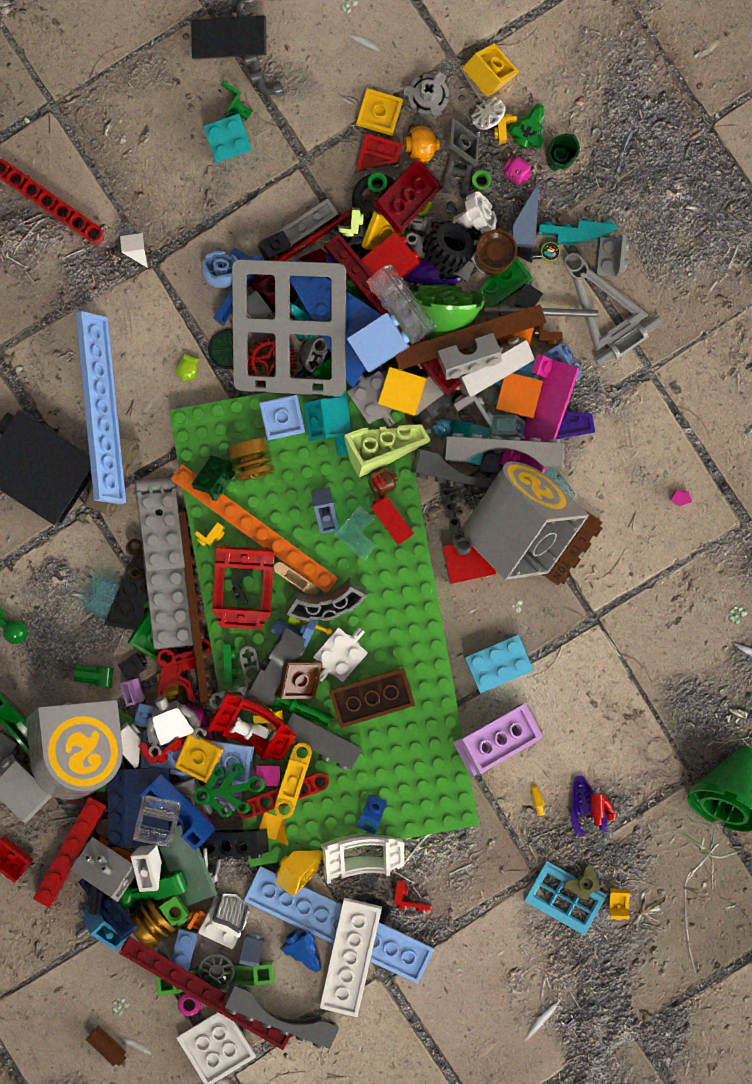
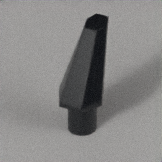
M517 247L516 256L532 263L534 259H542V252H532V249Z

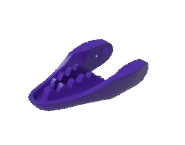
M426 259L421 260L420 265L403 278L407 282L428 285H451L462 280L461 276L458 275L442 280L439 276V271L433 265L431 266L429 260Z
M583 776L575 777L572 787L571 822L578 837H582L583 834L578 818L591 813V794H595ZM606 812L605 817L602 818V825L599 826L602 832H605L607 829Z

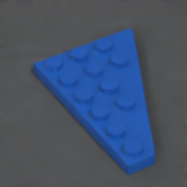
M290 276V282L312 320L331 321L332 281L326 277ZM346 291V379L349 385L354 387L366 368L347 338L383 315ZM321 335L332 353L331 337Z

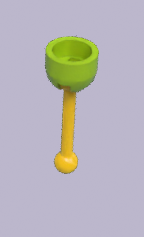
M289 616L287 623L296 626L300 623L308 624L309 621ZM319 625L315 627L324 631L327 635L333 634L332 628H324Z

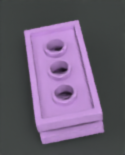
M525 702L459 738L453 744L470 777L487 771L537 742L543 735Z

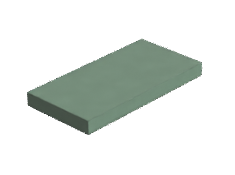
M179 825L170 829V847H160L169 872L181 870L188 889L184 893L179 894V897L185 906H189L215 896L217 892L199 847L194 850L181 837L182 827Z

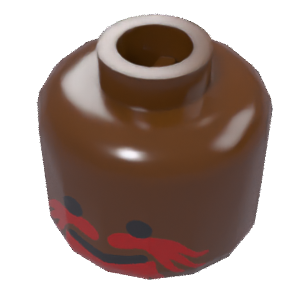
M383 467L371 473L368 483L374 494L384 496L396 489L398 477L394 470L390 471L388 468Z

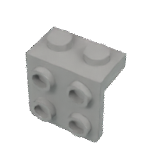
M463 394L455 399V404L452 408L456 414L473 404L486 427L492 428L494 426L492 423L494 418L489 411L486 412L482 407L484 402L479 394L472 397Z

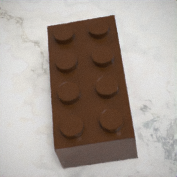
M404 667L329 690L340 728L415 706Z

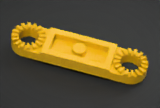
M300 742L292 750L274 807L275 814L279 818L287 819L294 812L312 756V749L307 743ZM299 747L307 749L308 755L305 758L297 756L296 751ZM282 803L288 804L290 807L289 813L281 814L279 812V805Z

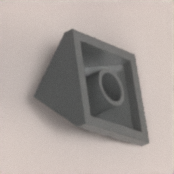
M453 117L450 118L448 134L449 153L461 162L476 167L478 165L480 137Z

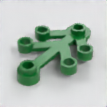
M233 763L230 767V772L221 786L213 789L218 779H222L226 775V770L223 767H215L207 784L196 789L194 798L199 805L209 804L219 812L220 816L229 817L232 814L231 807L222 805L214 799V797L221 796L236 807L239 813L245 814L250 810V805L247 802L240 801L232 794L247 790L260 792L265 787V781L262 777L252 776L248 782L231 785L236 776L244 771L242 764ZM237 765L239 766L238 772L235 771ZM219 769L221 770L220 776L217 775ZM257 781L260 782V786L258 788L256 787ZM204 792L207 794L205 799L202 797ZM242 804L245 805V810H244V811L241 810V805H242ZM224 808H227L226 815L223 813Z

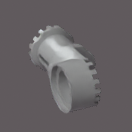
M415 216L407 225L406 230H421L422 233L429 234L431 224L434 222L441 223L442 220L430 216Z

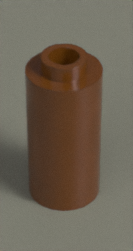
M99 1025L85 1039L112 1066L115 1064L121 1065L127 1058L125 1056L126 1051Z

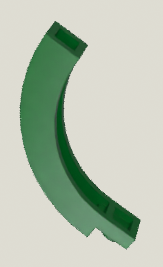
M0 691V723L12 734L30 757L26 726L27 717Z

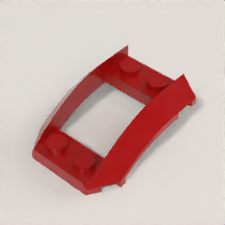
M227 544L216 547L212 612L216 616L217 622L222 628L260 630L271 615L274 550L265 547V549L229 547ZM226 567L264 570L261 609L223 607Z
M225 691L215 714H212L207 730L209 732L212 730L222 732V736L244 745L254 746V752L261 757L262 761H265L266 758H274V761L282 760L296 736L295 732L282 719L262 704ZM241 708L259 715L276 727L269 742L254 733L247 740L239 733L230 732V728Z

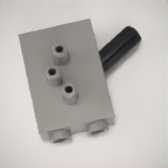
M93 837L85 844L83 852L74 860L73 866L70 869L92 884L88 911L91 915L100 914L102 892L118 902L135 877L131 862Z

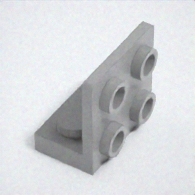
M623 234L620 239L600 238L596 270L598 276L619 278L624 274L628 259H624L629 250V240H626L627 234Z

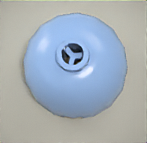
M224 251L208 253L202 261L201 267L204 280L215 288L230 287L232 285V265L238 260L236 256L232 254L231 256L225 255L226 252Z

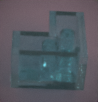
M359 506L334 536L365 561L377 547V545L362 534L372 523L374 517Z

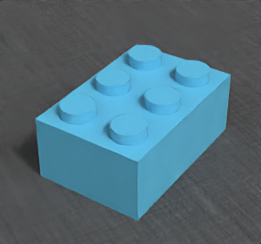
M519 635L512 636L464 657L479 693L534 671Z

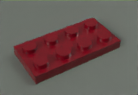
M418 158L409 165L373 204L392 228L399 233L442 187Z

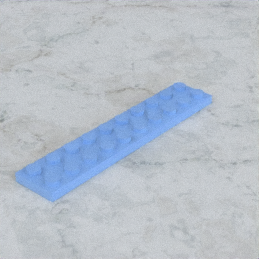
M80 311L76 313L94 501L124 504L126 503L108 318Z
M260 865L244 902L305 931L309 930L313 935L334 944L343 904L305 886L293 897L276 884L278 877L276 872ZM379 922L370 962L418 984L432 956L434 947Z

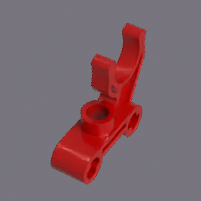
M204 639L201 642L206 646V655H209L211 644L208 640ZM168 649L160 651L155 658L157 665L162 667L156 691L157 697L164 696L168 686L177 684L185 689L187 701H193L195 696L192 692L191 683L186 678L180 676L181 672L195 669L193 649L178 655H174ZM162 654L169 656V663L166 664L165 661H161Z

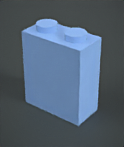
M386 313L347 338L368 372L373 371L410 347L408 344L410 340L404 331L400 332L398 329L399 322L394 315L390 316L389 313Z

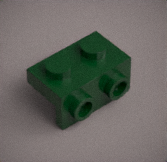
M211 455L192 482L193 489L208 493L213 501H217L224 493L229 482L234 478L235 471L232 469L231 461Z

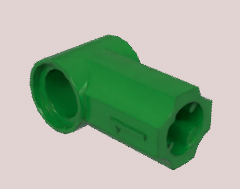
M76 665L74 681L111 688L114 668Z

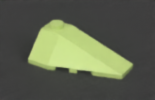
M422 424L398 426V428L387 429L386 427H380L379 429L372 430L361 428L344 435L349 459L358 477L375 472L430 442V438Z

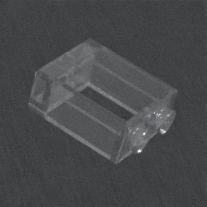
M143 795L133 840L171 848L182 803ZM143 815L172 821L170 831L141 825Z

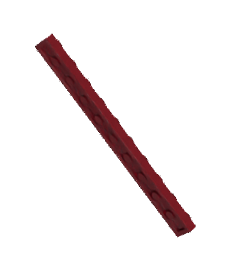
M340 234L324 245V248L335 262L345 266L346 275L371 306L382 315L389 313L390 316L394 315L399 322L398 329L400 332L404 331L410 340L408 342L409 346L427 341ZM438 358L420 364L445 396L462 384L458 378L446 380Z
M128 936L119 951L120 955L281 1050L285 1048L292 1036L290 1033L289 1035L280 1033L278 1028L273 1026L271 1028L264 1027L260 1024V1021L255 1019L253 1022L249 1021L240 1013L235 1015L227 1012L222 1003L226 993Z

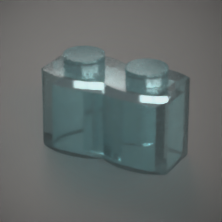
M100 575L98 578H94L90 587L93 589L90 596L87 595L83 602L84 611L106 620L121 584Z

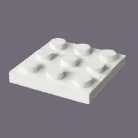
M218 1012L177 1036V1040L204 1084H213L256 1058L255 1052L238 1024Z

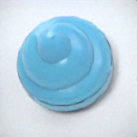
M437 419L432 429L438 437L443 438L451 433L452 422L450 419Z

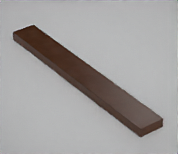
M539 304L412 345L394 357L400 371L437 359L439 350L457 345L458 350L462 351L474 347L476 338L493 333L495 338L499 339L546 324V319Z

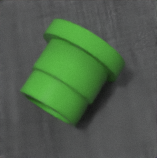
M479 170L474 173L472 183L476 189L484 190L490 186L491 176L487 171ZM482 177L487 183L480 186L476 183V179Z

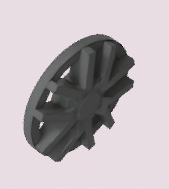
M213 953L202 959L198 973L199 977L204 981L210 976L212 980L209 984L211 985L216 979L219 985L212 986L222 989L233 980L235 967L233 961L223 953ZM213 957V963L208 961V959ZM216 957H221L220 963H216ZM223 959H225L228 963L222 964ZM203 964H207L210 968L203 967ZM231 966V970H225V967ZM202 971L207 972V974L204 977L202 975ZM232 973L230 979H228L226 974ZM222 977L226 981V983L222 984L220 978Z

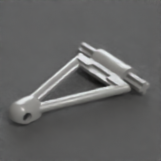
M571 253L566 256L564 265L573 278L582 309L593 310L583 279L587 278L633 314L603 336L600 335L595 317H585L596 352L604 346H608V349L594 358L595 363L599 367H602L613 358L619 359L648 339V334L663 324L661 319L655 315L641 325L639 322L649 316V314L589 269L582 256L577 253Z

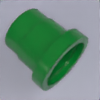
M373 173L368 178L369 189L375 193L385 190L387 186L386 177L381 173ZM375 180H380L383 185L381 188H374L372 183Z

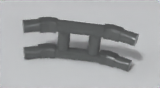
M474 130V134L481 137L482 132ZM449 154L441 192H449L453 174L464 176L460 196L466 198L474 166L467 164L466 169L454 167L456 157Z

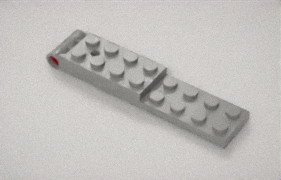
M172 477L135 480L154 650L193 645L175 482L171 480ZM159 511L162 515L157 516L155 512Z

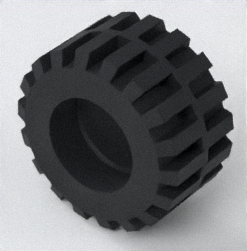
M448 220L447 222L441 221V223L436 224L425 237L422 244L424 246L422 251L425 253V259L429 260V264L433 265L437 271L441 270L445 274L446 272L449 274L459 272L475 253V245L473 244L475 241L471 238V233L467 232L464 226L461 227L457 222L453 223Z

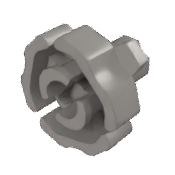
M439 72L436 76L424 74L421 82V79L416 77L410 86L404 87V95L408 96V103L412 111L417 110L413 97H415L416 102L420 106L430 108V110L419 108L418 115L420 117L433 116L436 118L447 107L449 90L444 82L446 76L443 73ZM442 90H443V91H444L445 99H444L443 103H442L440 106H438V104L441 102V99H442V96H443V92H442Z

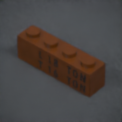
M587 512L589 514L588 518L550 572L542 574L557 586L567 581L570 576L568 571L571 567L576 568L581 560L578 557L582 551L584 553L587 552L592 544L589 542L593 536L597 537L603 529L600 526L603 522Z

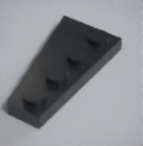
M133 555L125 574L126 576L104 625L135 630L146 613L144 606L146 601H148V596L141 591V585L146 582V579H131L128 576L129 569L133 567L144 570V563L137 555ZM132 570V575L136 577L137 571Z

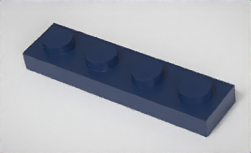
M82 878L78 883L90 897L92 884ZM102 892L100 912L123 941L138 927L119 902Z

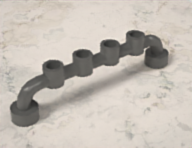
M240 0L236 6L237 17H245L243 11L245 5L249 4L250 7L258 5L257 0ZM246 56L247 65H252L253 72H250L252 83H257L260 91L266 95L276 94L277 98L284 96L280 81L272 83L273 87L271 88L265 85L258 57Z
M446 481V484L440 483L441 501L445 503V516L449 518V531L454 534L453 546L459 554L466 555L470 553L472 543L460 531L461 521L456 516V504L452 501V489L449 488Z

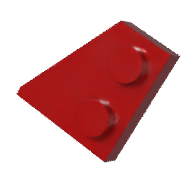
M365 134L356 170L398 163L403 144Z

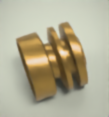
M266 437L245 441L227 448L230 461L240 462V464L232 468L233 471L242 470L241 473L234 475L236 481L260 478L275 470L273 465H264L272 461V458H262L261 455L269 451Z
M150 898L147 900L148 906L146 904L141 905L144 915L134 911L129 917L138 927L133 932L134 936L143 945L154 949L161 943L158 933L168 937V930L174 932L177 927L176 925L171 926L159 908L161 904L154 900V898Z

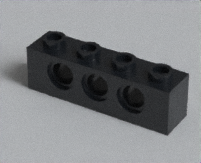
M267 828L215 830L199 847L202 857L203 849L207 848L208 860L213 859L214 856H218L220 860L228 859L230 856H234V859L246 858V856H250L251 859L261 858L262 854L269 852Z

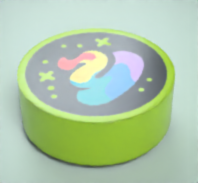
M554 242L545 243L541 249L542 258L547 262L557 260L560 255L559 246Z

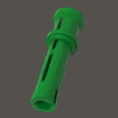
M278 693L273 703V707H281L287 710L288 713H298L325 726H328L332 714L299 702L298 699H280Z

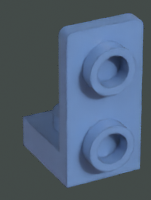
M277 619L271 632L280 636L284 629L288 628L306 639L303 646L306 648L318 620H310L308 624L304 623L302 629H299Z

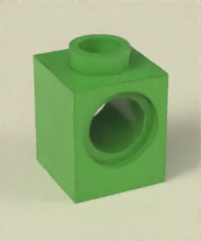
M178 895L172 896L159 906L171 926H174L176 923L180 926L188 920L187 916L190 912ZM178 907L181 914L174 916L171 914L170 909Z

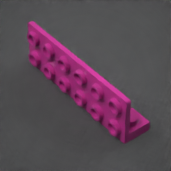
M537 354L531 372L541 376L540 380L543 383L534 418H526L520 437L521 441H529V438H540L541 442H549V439H556L579 367ZM505 449L500 461L502 465L510 461L524 463L542 473L546 469L537 460L515 450Z

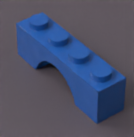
M162 774L139 795L153 809L162 808L173 813L181 824V837L194 850L200 847L216 830Z

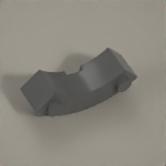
M349 577L340 587L327 593L306 594L295 589L285 604L286 614L304 621L336 619L339 615L348 611L351 612L367 597L366 586Z
M285 628L273 644L274 646L269 654H266L261 662L260 669L255 677L252 678L244 697L252 699L265 707L272 705L276 698L275 692L281 682L285 660L300 658L305 651L303 646L306 639Z

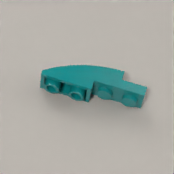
M583 218L582 221H578L577 228H574L572 224L555 226V223L543 222V224L539 225L538 235L557 237V245H577L598 240L615 232L617 224H612L613 222L609 220H601V223L593 222L594 220L590 218Z

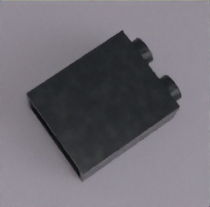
M18 410L14 416L8 412L0 421V434L2 435L0 437V491L51 524L60 527L92 478L90 456L26 413Z

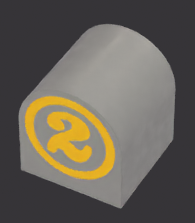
M510 461L504 464L463 525V533L466 538L470 539L472 547L505 580L542 575L550 572L589 514L550 477L527 464Z
M117 700L38 707L26 718L31 770L38 785L48 794L66 800L79 799L106 785L118 772L122 762L123 747Z

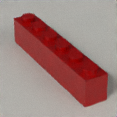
M94 795L89 796L33 897L34 900L48 908L54 905L72 872L70 869L73 866L74 860L83 852L85 844L91 838L98 822L107 809V802Z

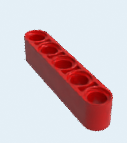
M317 772L306 776L303 783L307 785L308 790L305 793H299L298 800L325 790L329 785L328 775L325 772ZM323 776L326 779V784L324 786L316 785V777ZM281 786L245 799L243 802L250 804L253 807V811L250 814L239 813L240 816L247 819L273 810ZM261 798H270L271 805L268 807L262 806Z

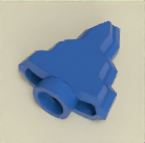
M294 930L285 938L286 943L280 947L286 956H291L295 961L302 962L306 968L315 973L320 971L322 968L321 962L316 954L317 947L311 931L307 930L299 933L298 930Z

